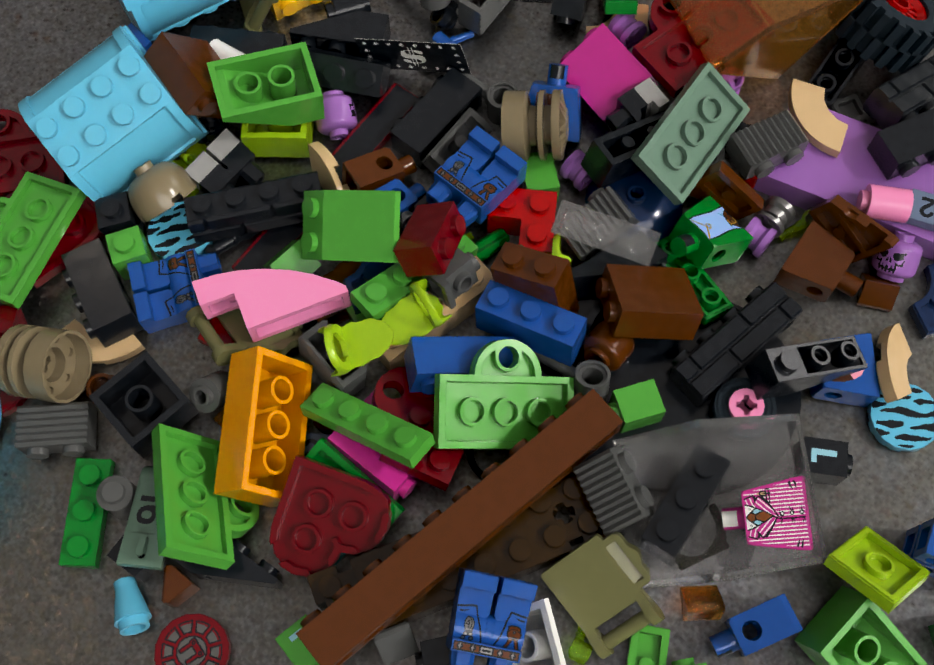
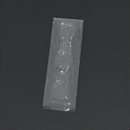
M564 199L561 201L551 230L552 233L647 266L651 264L661 236L660 232Z

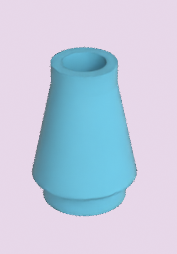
M127 576L116 580L113 583L115 590L114 627L119 629V633L122 636L136 635L146 631L150 627L149 620L152 618V614L141 594L136 578Z

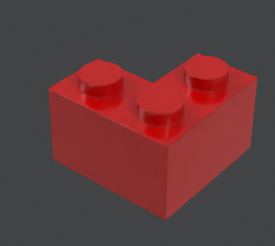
M516 188L494 211L488 214L487 233H492L496 229L502 228L508 235L519 236V245L521 244L524 247L552 255L557 192Z

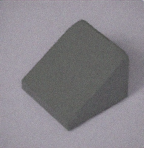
M406 621L381 631L373 638L385 665H390L414 655L415 652H419L410 624Z

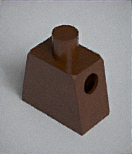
M384 147L343 162L342 185L348 184L350 190H376L394 179H399L404 183L405 177L415 173L417 167L409 154L397 159L390 148Z
M812 220L773 282L817 301L826 302L835 288L853 298L864 280L846 271L856 256L855 253L821 225Z

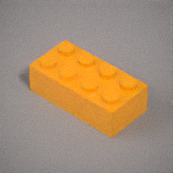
M255 346L231 354L213 494L270 508L278 507L295 456H304L308 417L303 415L300 405L310 396L313 365L261 346Z

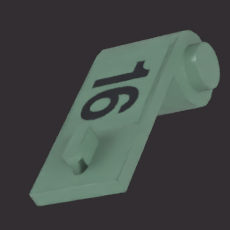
M145 466L139 477L116 564L124 567L162 571L166 557L158 555L153 466Z

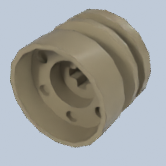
M546 89L539 90L536 105H531L527 90L504 91L501 106L502 146H506L525 161L529 160L532 146H537L540 160L546 161L548 147L551 145L554 161L563 160L569 136V115L564 101L563 89L553 90L551 105H548Z
M18 324L10 327L1 336L0 389L6 394L67 404L77 399L85 390L91 376L92 353L87 339L80 332Z

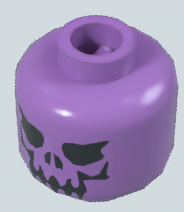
M341 90L324 92L322 94L325 119L315 121L317 130L323 135L330 136L331 140L345 139L349 135L348 132L352 131L358 123L354 101L350 96L344 95V92Z
M895 230L894 235L900 241L893 248L873 255L871 264L877 270L876 275L892 282L903 283L904 279L912 278L916 274L923 254V248L914 242L915 235Z

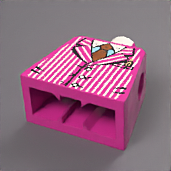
M797 476L741 491V507L722 508L724 530L745 529L748 545L795 550H812L814 548L804 476Z

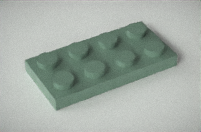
M710 62L700 65L631 159L674 205L683 204L725 146L730 135L735 132L748 114L750 108Z

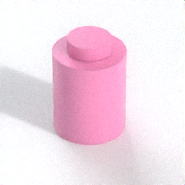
M868 184L865 190H860L856 208L872 219L906 223L912 212L914 194L911 189Z

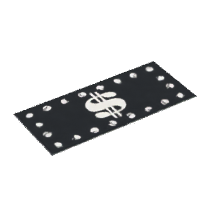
M354 38L363 57L391 62L390 69L448 72L453 67L462 74H471L460 44Z

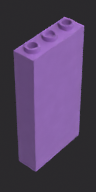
M828 109L838 120L848 124L838 157L836 158L822 152L809 142L802 159L790 166H787L785 163L776 166L772 173L758 179L753 188L769 196L781 197L790 204L807 211L836 195L841 196L856 207L860 190H865L868 184L911 190L914 188L934 194V165L931 166L930 163H927L908 177L902 178L899 175L887 180L867 150L876 133L882 129ZM873 219L893 234L895 230L915 235L914 242L923 248L922 257L934 261V231L907 223Z

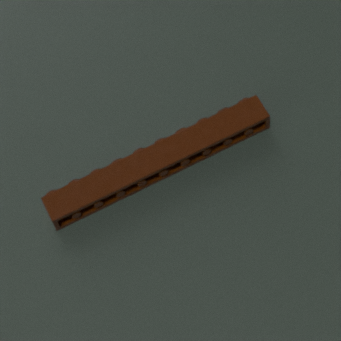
M594 389L585 396L581 392L578 393L565 405L567 410L557 419L554 415L550 416L537 428L539 433L529 442L526 438L519 441L509 451L511 457L501 465L498 462H494L480 475L483 480L472 489L467 485L458 491L451 499L454 504L443 513L438 509L430 514L422 523L424 528L414 537L411 534H407L392 547L395 552L386 560L382 561L379 558L368 565L362 572L364 578L352 587L348 583L340 588L331 598L333 603L323 612L316 609L306 616L300 623L303 628L296 635L319 665H342L572 472L575 466L585 461L620 431L623 420Z

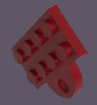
M654 0L649 14V25L653 33L634 45L632 54L675 98L700 65L710 62L717 69L771 32L775 23L752 0ZM673 2L679 6V9L669 10L663 4Z
M0 109V122H6L5 127L0 130V197H6L13 193L27 171L69 185L66 173L30 129L23 117L15 111Z
M406 367L394 368L383 374L375 386L372 405L433 434L434 394L427 395L422 392H409ZM394 388L401 394V397L391 399L384 394L383 390ZM432 446L413 469L381 454L379 460L446 491L465 449H436Z

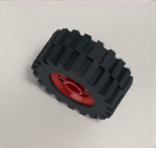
M828 0L825 5L827 6L825 14L830 16L828 19L830 26L837 27L836 35L840 39L845 38L848 41L846 46L851 50H858L861 53L859 57L865 61L868 59L873 60L874 66L880 69L886 66L888 72L896 73L898 70L900 73H903L918 65L934 48V0Z

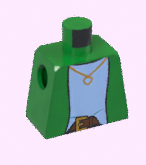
M707 196L687 210L680 217L669 235L671 240L670 248L673 254L677 257L686 255L700 269L737 262L754 239L711 196Z

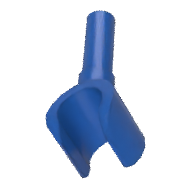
M469 30L449 38L442 31L434 34L432 40L436 43L458 44L473 38L475 34Z

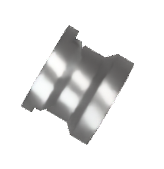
M770 196L764 202V209L756 212L753 218L756 216L761 219L763 226L777 230L778 233L775 236L777 238L784 232V225L789 224L795 218L796 212L785 199L778 196Z

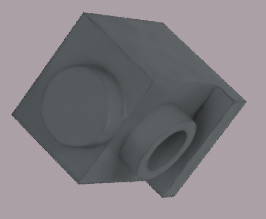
M457 248L445 274L424 276L428 281L429 291L446 306L453 309L456 306L455 299L462 293L467 292L478 281L476 271L480 269V264L470 252L464 253Z

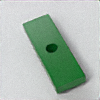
M670 236L655 242L668 255L666 267L685 268L704 313L701 320L703 326L723 317L734 307L704 269L696 267L686 255L677 257L673 254L670 248Z

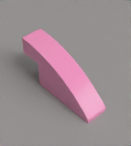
M265 268L237 270L192 281L199 305L207 320L239 308L253 343L352 306L346 285L318 275L293 270Z

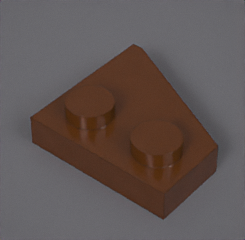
M719 161L709 166L689 194L700 199L699 202L707 196H711L736 221L763 210L765 201L724 161Z
M839 195L815 205L809 211L815 222L855 253L856 256L851 263L893 248L900 241L896 235Z

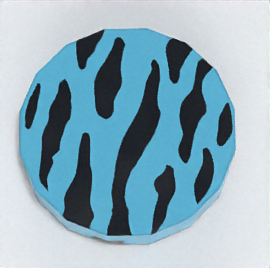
M184 201L174 203L173 207L150 220L147 229L148 243L160 259H166L168 256L184 253V251L193 248L198 255H202L209 244H213V241L196 244L187 224Z
M909 384L912 391L911 394L889 403L885 402L880 390V397L868 405L867 413L870 431L879 443L890 450L915 452L934 441V400L928 392L916 385Z

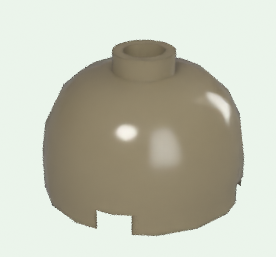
M148 160L133 170L136 177L129 184L127 193L134 212L143 223L144 221L148 222L173 207L174 203L181 197L179 194L185 198L196 189L197 184L183 167L174 162L162 161L153 165L151 160Z

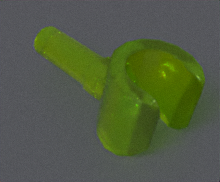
M813 207L807 208L802 214V219L784 230L778 237L780 241L799 230L808 228L810 223L806 221L805 217Z
M578 626L575 638L568 650V655L573 661L585 665L592 653L593 647L583 641L586 635Z

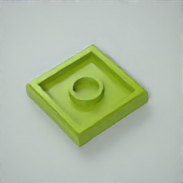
M865 526L831 552L824 562L827 568L888 614L921 586L931 573L868 526Z

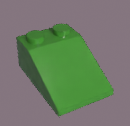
M306 42L207 62L223 122L294 126L325 119L323 94Z
M304 191V200L302 202V260L398 263L399 261L393 249L399 240L401 191Z
M845 586L840 587L794 639L815 665H928L878 605L862 593Z

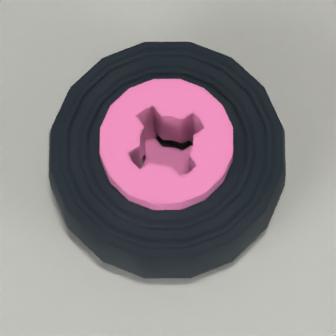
M742 377L731 379L721 385L713 397L711 412L713 422L720 432L730 439L744 442L756 440L769 431L776 419L777 405L775 397L757 400L749 378ZM745 403H746V405L749 406V408H752V410H749V409L745 406Z

